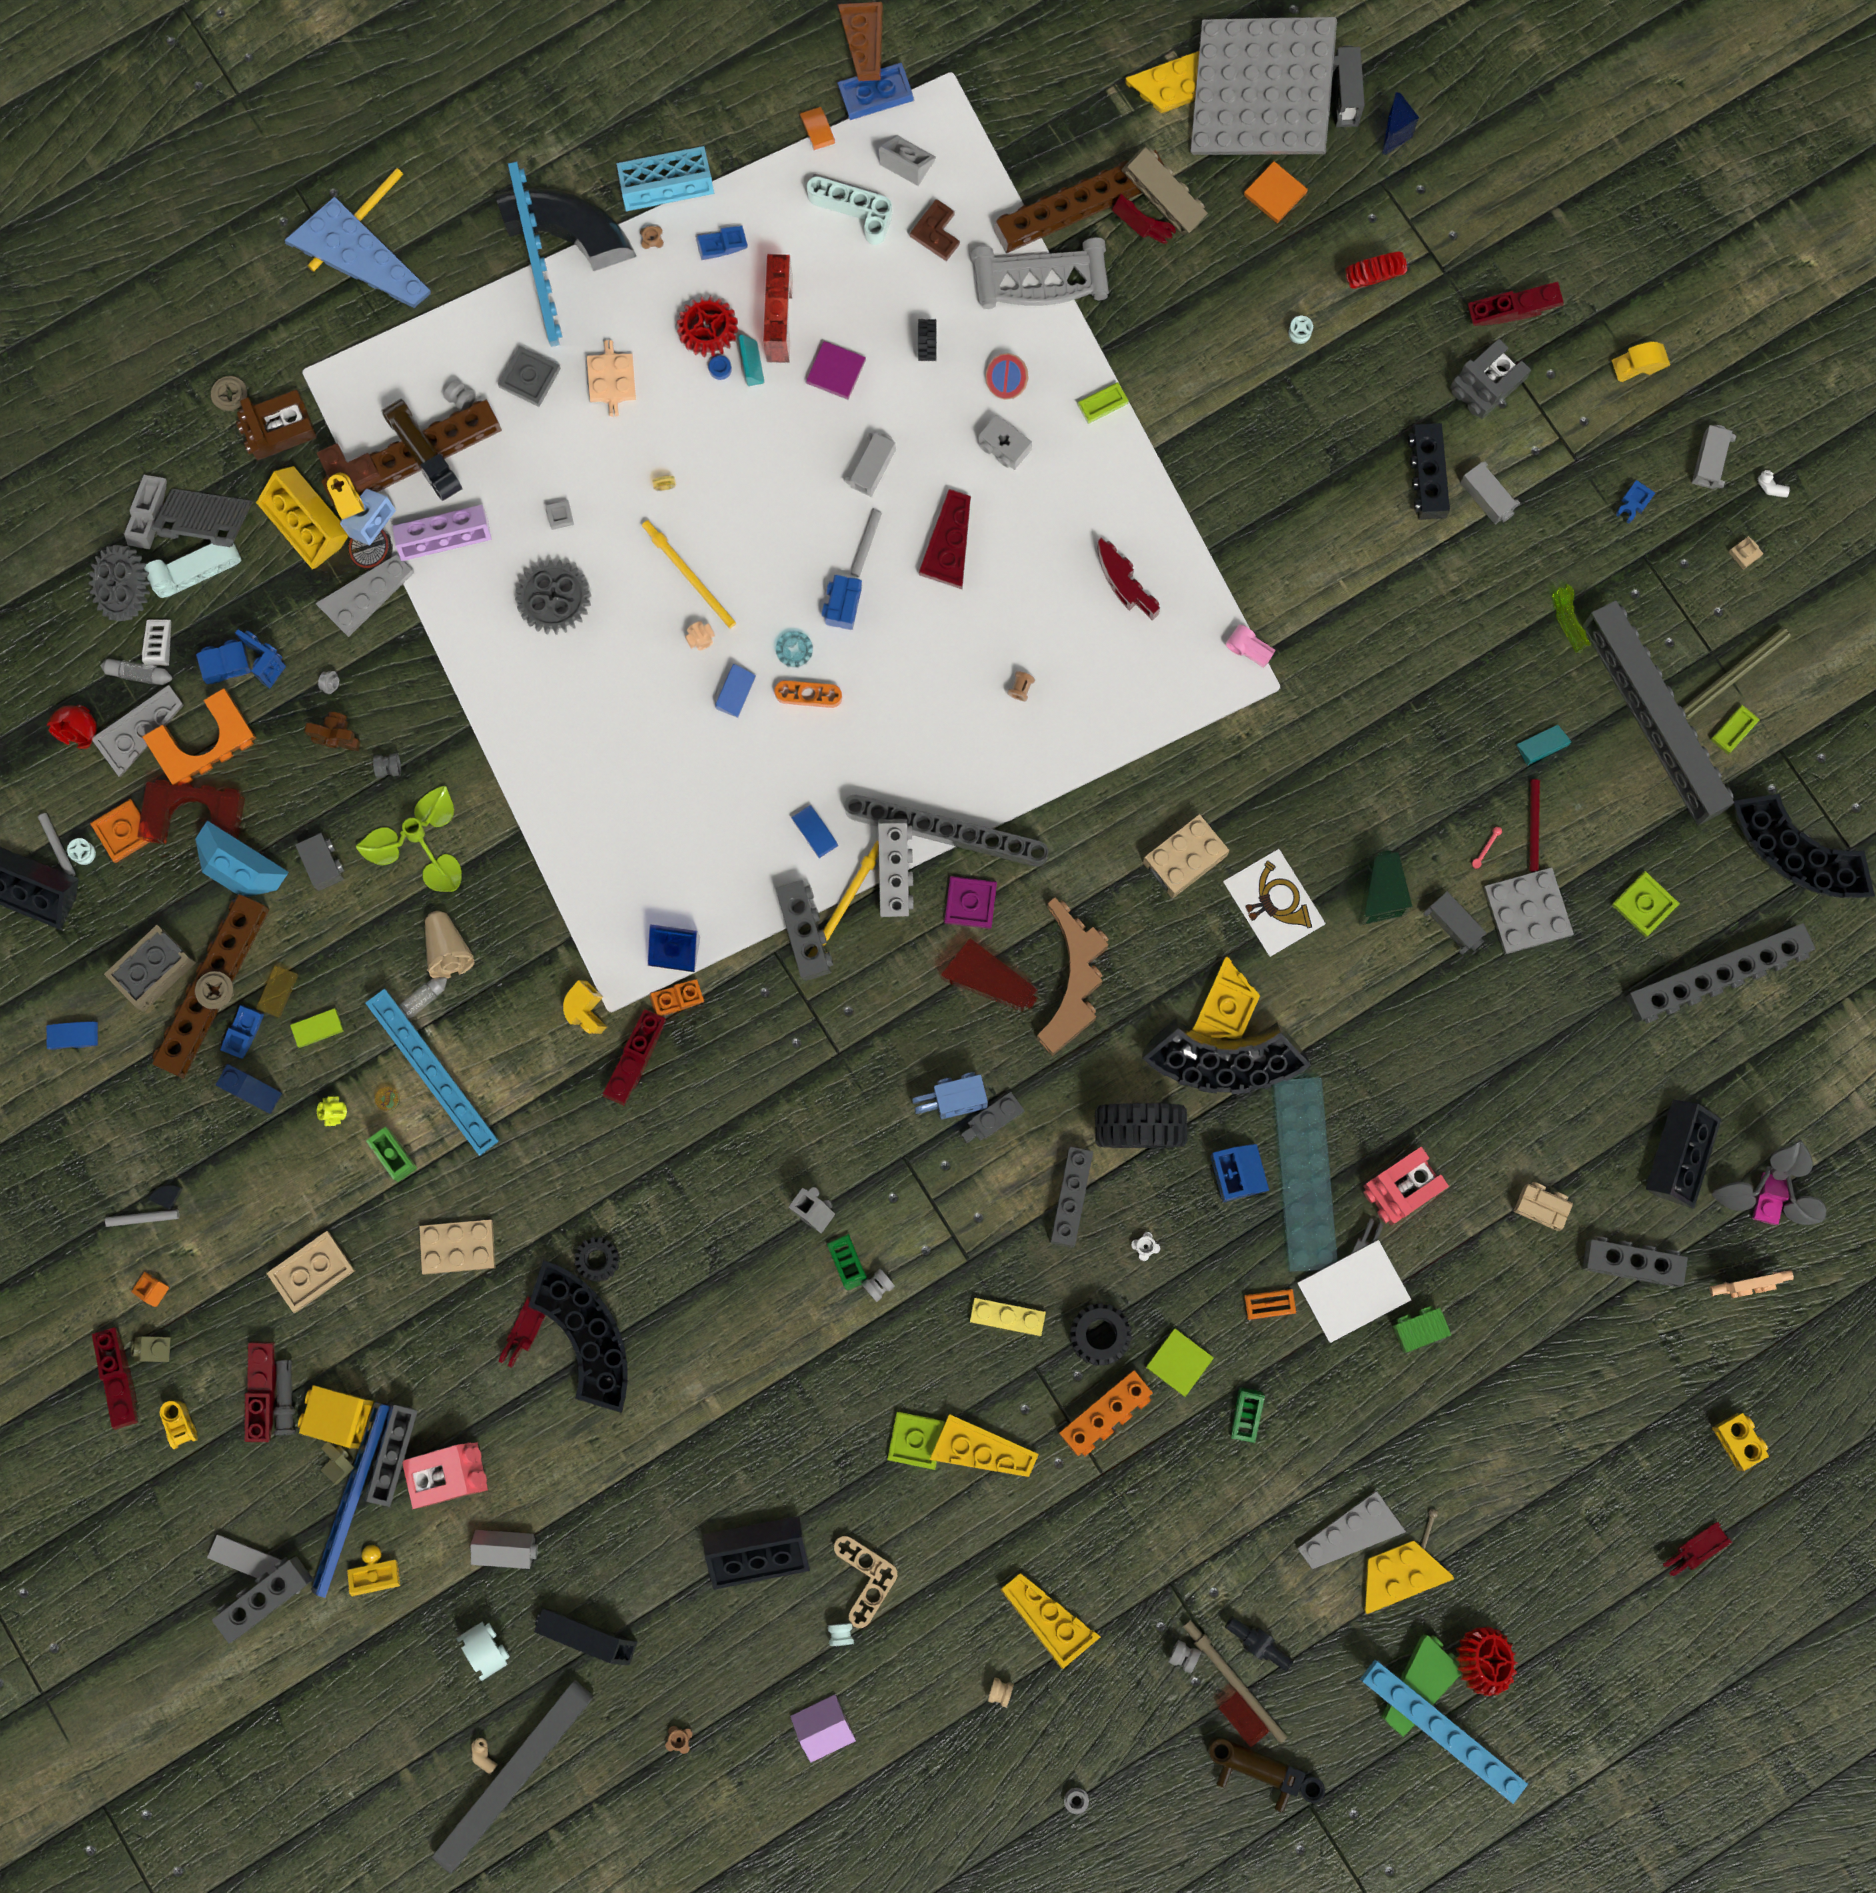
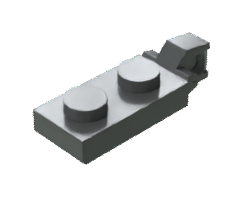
M1009 1092L968 1122L971 1128L962 1133L961 1136L966 1143L976 1137L980 1141L984 1138L987 1139L1025 1111L1012 1092Z

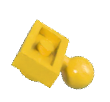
M368 1545L362 1551L361 1556L367 1566L347 1570L349 1594L351 1596L400 1586L398 1562L391 1560L377 1563L381 1558V1550L376 1545Z

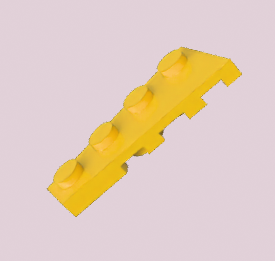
M949 1414L929 1460L1029 1477L1039 1454Z
M1021 1573L1000 1589L1061 1669L1065 1668L1100 1638L1097 1633L1086 1627L1083 1622L1067 1612L1059 1603L1048 1597L1045 1592Z

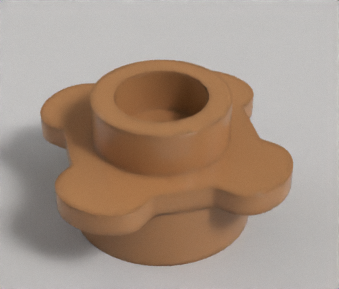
M648 226L641 229L640 234L643 237L641 245L644 249H649L650 247L661 248L664 245L661 239L662 228L659 226Z
M676 1726L670 1727L668 1730V1742L665 1744L668 1751H680L682 1754L687 1753L690 1750L688 1744L689 1739L692 1737V1731L688 1728L681 1730ZM678 1737L681 1738V1742H677Z

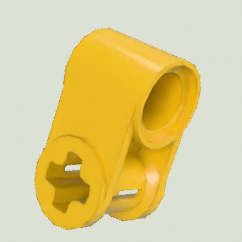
M340 472L329 478L327 487L334 500L337 512L343 520L365 511L363 502L347 474ZM337 480L344 482L342 490L340 487H335L334 483Z
M177 1400L164 1403L160 1408V1417L172 1449H177L178 1445L190 1440L193 1442L197 1441V1431L191 1421L186 1405ZM172 1405L178 1408L176 1418H172L169 1415V1408Z

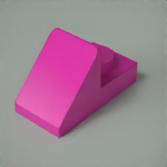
M1769 1175L1760 1193L1757 1195L1752 1219L1772 1225L1779 1224L1783 1201L1789 1199L1786 1179L1777 1180L1773 1175Z

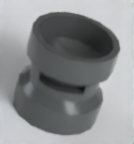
M390 753L389 756L381 754L373 756L376 778H384L386 775H392L393 777L401 775V763L398 753Z

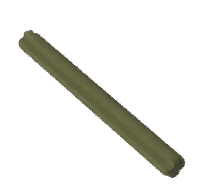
M1781 628L1683 707L1686 714L1685 719H1690L1791 637L1790 632L1786 628Z

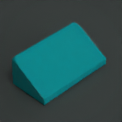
M739 335L747 385L763 384L764 376L758 343L756 340L745 335Z
M1556 725L1516 746L1526 765H1529L1569 746L1571 741L1559 725Z

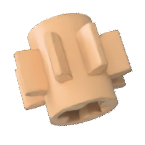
M697 622L687 629L689 634L685 638L691 649L696 646L698 651H701L713 644L711 638L715 635L710 624L704 626L702 622Z

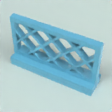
M704 146L617 163L626 211L714 194ZM702 155L697 162L690 160L694 156ZM670 161H679L675 166L668 164ZM685 164L691 166L688 172L681 170ZM649 165L657 166L653 171L647 169ZM628 169L635 170L631 175L623 172V170ZM662 169L670 171L666 176L659 174ZM697 170L702 171L701 173L694 174ZM641 173L647 175L643 181L637 179ZM675 174L681 176V177L673 178Z

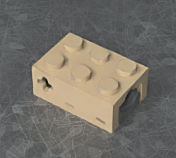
M1199 814L1145 856L1143 864L1147 869L1150 868L1151 874L1165 891L1168 890L1167 893L1173 899L1226 858L1230 850Z

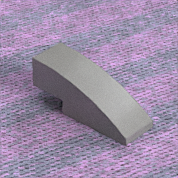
M143 475L130 508L131 518L124 533L127 545L145 549L151 548L156 531L152 530V527L163 506L167 484L166 478Z

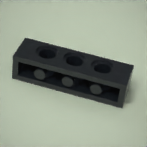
M1442 423L1414 425L1412 432L1408 434V445L1412 447L1413 455H1410V467L1415 472V476L1412 477V489L1416 490L1417 498L1414 499V511L1418 512L1419 520L1447 518L1450 512ZM1421 447H1428L1431 453L1423 452ZM1428 468L1432 470L1433 475L1425 474L1423 469ZM1425 491H1433L1435 493V497L1427 496Z

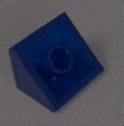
M1399 92L1395 93L1388 116L1382 152L1385 155L1413 137L1419 116Z
M650 924L648 966L695 972L700 943L698 931Z

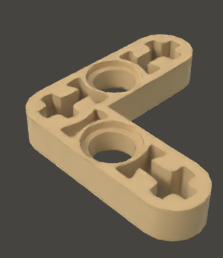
M842 1536L837 1539L834 1545L836 1555L871 1577L849 1614L850 1623L854 1627L864 1628L870 1623L898 1576L897 1569L893 1564L853 1538ZM849 1541V1547L856 1551L857 1546L862 1549L856 1555L854 1562L849 1559L853 1556L851 1553H840L841 1547L838 1546L840 1542L845 1543ZM864 1553L870 1554L873 1558V1563L868 1568H863L859 1564V1557ZM889 1567L892 1569L891 1574L893 1578L885 1580L883 1585L887 1586V1589L884 1591L879 1585L872 1582L875 1578L879 1582L882 1578L880 1570H886ZM871 1588H876L880 1592L881 1597L875 1603L869 1602L866 1597L867 1591ZM863 1600L868 1606L874 1607V1610L870 1612L867 1609L864 1615L867 1620L865 1622L860 1621L858 1624L855 1622L856 1617L853 1614L855 1611L860 1612L864 1606L859 1605V1603Z

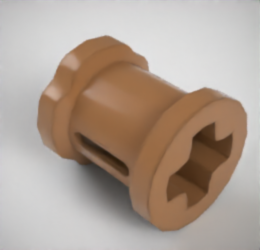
M1017 671L1012 689H1009L1007 693L1014 699L1027 701L1030 685L1035 682V679L1027 673Z

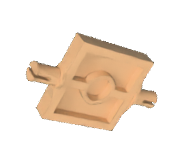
M608 340L604 341L605 354L587 356L590 402L609 404V416L613 417L614 408L616 417L619 416L618 403L626 400H636L633 355L614 353V342L609 340V349Z
M1791 1270L1778 1273L1773 1272V1275L1730 1284L1724 1282L1720 1285L1710 1286L1709 1290L1711 1296L1731 1294V1298H1737L1753 1294L1752 1289H1754L1755 1294L1777 1289L1776 1284L1793 1280V1273Z

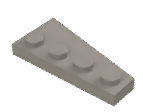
M396 554L316 604L349 637L415 572L404 561H401L400 557Z
M168 685L94 736L92 741L121 778L148 747L142 736L161 725L166 726L184 704Z
M1375 1491L1297 1549L1310 1568L1314 1569L1406 1531L1378 1492Z

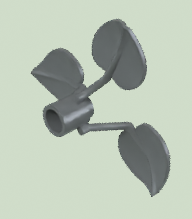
M1801 1140L1772 1154L1770 1159L1771 1166L1766 1167V1172L1756 1190L1753 1191V1187L1748 1183L1734 1182L1721 1186L1712 1192L1713 1197L1725 1207L1736 1211L1748 1210L1756 1204L1754 1196L1760 1193L1767 1178L1772 1174L1777 1180H1787L1792 1202L1784 1205V1213L1791 1221L1798 1224L1811 1225L1822 1222L1826 1216V1206L1820 1199L1813 1196H1802L1796 1199L1794 1196L1791 1175L1801 1177L1807 1175L1812 1170L1810 1152Z

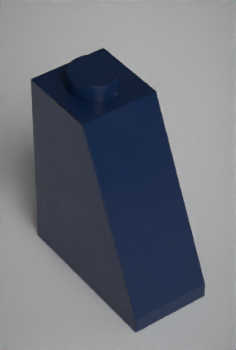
M229 1064L226 1065L216 1083V1086L269 1114L272 1113L282 1095L281 1092Z

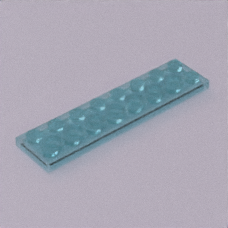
M1322 1078L1283 1080L1273 1084L1288 1268L1289 1272L1323 1270L1337 1262Z

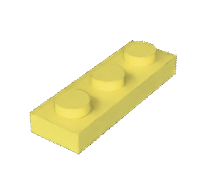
M974 1298L970 1322L1041 1336L1046 1312Z

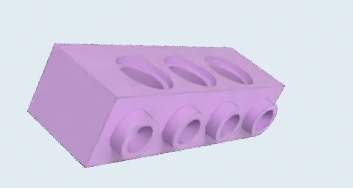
M483 504L393 526L395 545L401 561L492 540Z

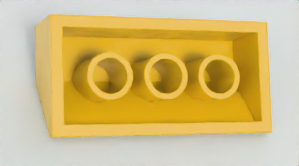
M294 466L273 472L256 503L311 569H315L341 549L348 535L341 526V521Z

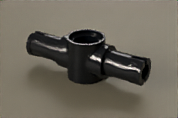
M1231 1616L1227 1621L1225 1628L1242 1640L1241 1643L1245 1645L1243 1648L1260 1660L1269 1659L1284 1671L1289 1670L1294 1659L1277 1648L1274 1638L1258 1627L1256 1629L1248 1627L1234 1616Z

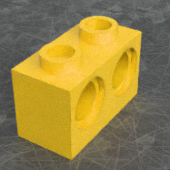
M1736 1413L1712 1427L1737 1471H1745L1769 1457L1766 1452L1768 1450L1766 1443L1761 1437H1757L1753 1430L1755 1428L1754 1423L1749 1416H1745L1743 1413ZM1734 1423L1738 1424L1741 1430L1737 1437L1731 1432V1427ZM1747 1445H1750L1754 1452L1750 1459L1744 1453Z

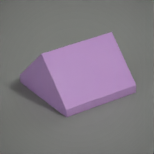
M836 1695L790 1716L798 1740L810 1762L856 1741Z

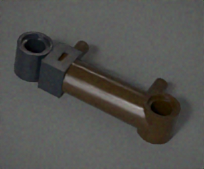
M400 398L383 408L381 412L386 422L397 433L440 500L444 501L461 491L462 486L459 480L419 427L406 403Z
M1216 1737L1208 1744L1207 1751L1209 1757L1215 1763L1223 1765L1216 1783L1222 1788H1226L1231 1772L1235 1770L1281 1790L1275 1810L1282 1813L1286 1808L1290 1795L1297 1797L1299 1793L1303 1799L1310 1803L1319 1802L1325 1795L1323 1782L1314 1775L1305 1776L1306 1773L1300 1769L1274 1760L1222 1737ZM1219 1744H1224L1227 1747V1753L1223 1757H1216L1214 1754V1749ZM1314 1782L1318 1787L1317 1792L1311 1796L1307 1795L1305 1792L1307 1784Z

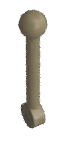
M1436 1509L1429 1511L1430 1518L1421 1543V1547L1424 1550L1434 1519L1438 1516Z

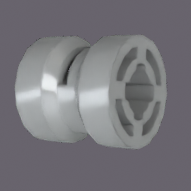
M458 380L453 381L444 393V399L449 403H455L456 408L460 411L470 408L476 398V394L470 389L466 390L464 385Z
M880 1268L874 1273V1277L866 1279L862 1283L863 1287L876 1302L882 1298L884 1292L891 1291L895 1287ZM876 1280H877V1281L880 1283V1285L883 1287L882 1289H881L880 1286L875 1282Z
M1178 1640L1168 1662L1173 1665L1182 1666L1184 1671L1191 1674L1201 1651L1196 1648L1190 1649L1186 1646V1643Z

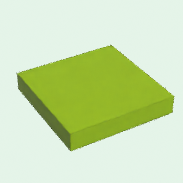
M1644 871L1612 906L1641 934L1647 937L1680 903Z
M1174 1329L1146 1368L1182 1396L1186 1397L1214 1357Z
M897 1412L887 1460L935 1470L937 1461L929 1459L945 1421Z

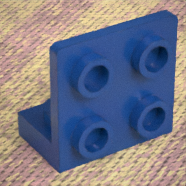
M237 629L235 634L248 648L261 655L253 663L251 672L263 685L270 689L286 667L281 661L283 657L271 645L267 643L263 645L251 632L246 630L243 633Z

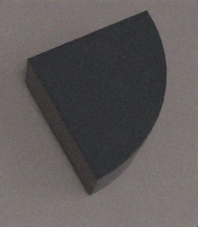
M176 1186L161 1187L151 1194L149 1200L172 1210L182 1188Z

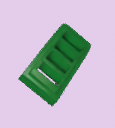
M845 1235L827 1243L845 1289L850 1290L862 1285L868 1278L850 1235ZM843 1246H849L848 1249L843 1250L839 1253H836L835 1251L836 1249H839ZM850 1254H852V1256H853V1257L848 1258V1259H846V1260H844V1261H841V1262L839 1261V1259H841V1258H843V1257H845V1256H848V1255H850ZM854 1263L856 1264L855 1267L843 1271V1268L850 1266ZM856 1273H859L858 1275H855V1276H853V1277L847 1279V1277L852 1276V1275H854V1274H856Z
M1239 1388L1231 1433L1232 1439L1255 1443L1265 1398L1262 1391ZM1245 1397H1247V1398H1252V1399H1257L1256 1403H1252V1402H1248V1401H1244V1400H1245ZM1243 1407L1255 1409V1413L1242 1411ZM1241 1417L1253 1419V1423L1240 1421ZM1238 1428H1249L1252 1431L1251 1433L1238 1431Z

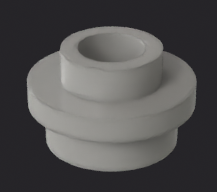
M328 671L320 675L318 686L324 693L332 694L338 688L339 678L336 672Z
M1072 1788L1065 1794L1064 1804L1069 1812L1080 1814L1087 1809L1089 1798L1083 1789ZM1074 1796H1079L1081 1798V1803L1079 1805H1074L1072 1803V1798Z

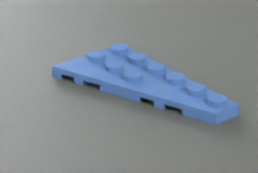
M335 197L285 239V244L291 247L294 246L304 251L305 254L311 257L314 256L324 261L325 264L355 279H360L368 283L369 286L375 289L378 288L413 308L431 294L430 290Z

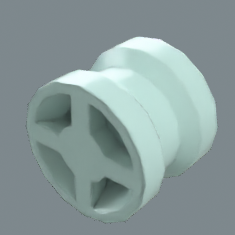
M1306 316L1295 317L1291 322L1288 332L1291 341L1297 344L1307 342L1313 330L1312 321Z
M82 838L72 840L67 847L68 856L80 865L90 864L96 856L94 846Z
M852 1623L828 1625V1631L831 1633L829 1645L854 1644V1639L850 1633Z

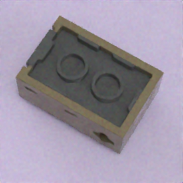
M156 925L104 975L137 1009L144 1012L196 962L164 929Z

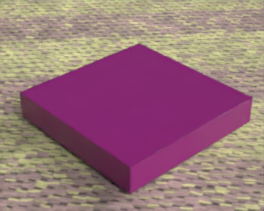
M824 341L806 383L849 400L866 362V357Z
M950 876L945 924L991 929L997 882Z

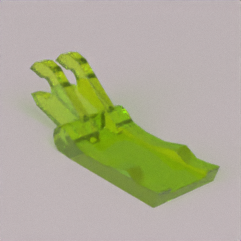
M1565 584L1566 589L1559 587L1557 592L1554 591L1553 593L1557 611L1556 617L1575 653H1582L1583 649L1590 646L1591 643L1586 637V631L1580 626L1574 614V590L1570 585Z

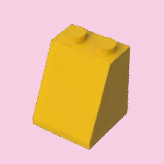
M313 1386L312 1390L309 1389L306 1394L305 1404H307L305 1414L302 1413L298 1421L299 1434L344 1447L359 1449L374 1401Z

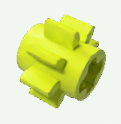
M338 1096L323 1098V1102H320L317 1106V1117L319 1120H325V1126L341 1124V1120H344L347 1114L346 1105L344 1102H339Z

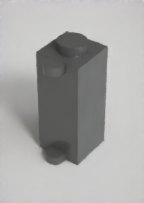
M1448 891L1423 913L1426 917L1430 915L1461 948L1459 953L1461 955L1470 948L1475 951L1484 942L1482 937L1486 932Z

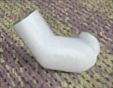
M1769 470L1761 473L1758 483L1766 494L1788 497L1789 486L1777 485L1773 480V473Z

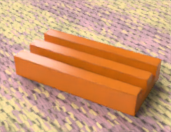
M1293 1289L1244 1296L1248 1320L1296 1314ZM1284 1295L1289 1297V1300L1251 1305V1300ZM1290 1305V1309L1252 1313L1253 1309Z

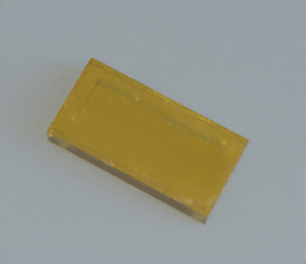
M275 965L256 1009L280 1018L298 978V974Z

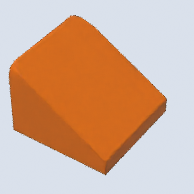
M144 1272L131 1292L144 1302L157 1307L169 1287L149 1273Z

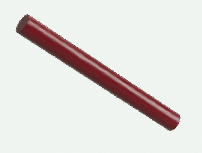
M1532 779L1530 785L1529 872L1533 873L1539 871V779Z

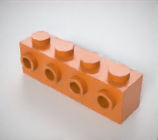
M1132 1371L1058 1434L1077 1456L1082 1453L1085 1457L1096 1448L1093 1445L1095 1441L1099 1438L1104 1441L1114 1433L1112 1429L1114 1425L1118 1422L1123 1425L1133 1417L1130 1413L1138 1406L1141 1410L1151 1401L1149 1396L1153 1392L1139 1375Z

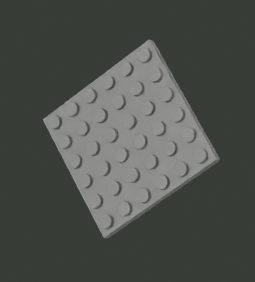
M1336 17L1202 20L1191 144L1192 155L1326 154L1337 28Z

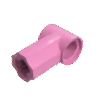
M1241 624L1237 626L1225 643L1227 648L1235 654L1245 655L1263 668L1275 653V649L1256 638L1252 630Z

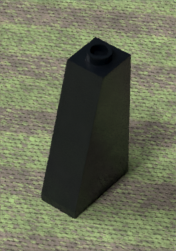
M543 1608L535 1621L536 1628L534 1633L610 1664L629 1666L638 1643L635 1640L551 1609Z

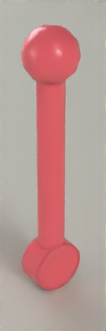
M1500 827L1493 829V835L1478 858L1472 861L1473 868L1478 869L1482 865L1481 861L1496 837L1502 834Z

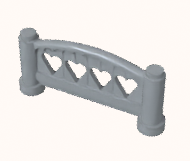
M1102 238L1088 239L1082 243L1083 251L1001 258H994L993 248L983 246L973 249L971 251L972 263L976 267L979 298L982 308L992 309L996 307V302L1026 306L1052 305L1072 301L1088 294H1092L1095 300L1106 299L1109 289L1104 260V252L1106 251L1105 240ZM1073 268L1085 279V284L1079 285L1076 283L1071 286L1067 283ZM1051 270L1063 281L1062 286L1054 285L1053 287H1047L1045 285ZM1029 271L1040 282V288L1031 287L1030 289H1025L1022 286ZM1006 273L1018 284L1019 288L1017 290L1010 288L1007 291L1001 290L1000 285Z

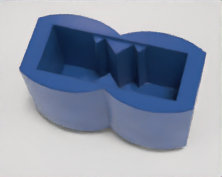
M230 640L219 648L214 646L205 647L200 653L196 654L202 678L206 684L218 683L251 672L247 652L241 641Z

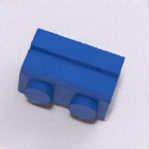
M834 575L833 582L829 581L827 587V595H830L829 603H824L822 609V617H825L826 625L853 630L862 590V580Z

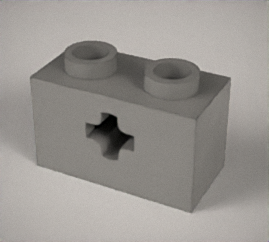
M997 415L979 434L981 449L988 454H994L998 457V461L1007 468L1010 466L1015 470L1032 450V441Z

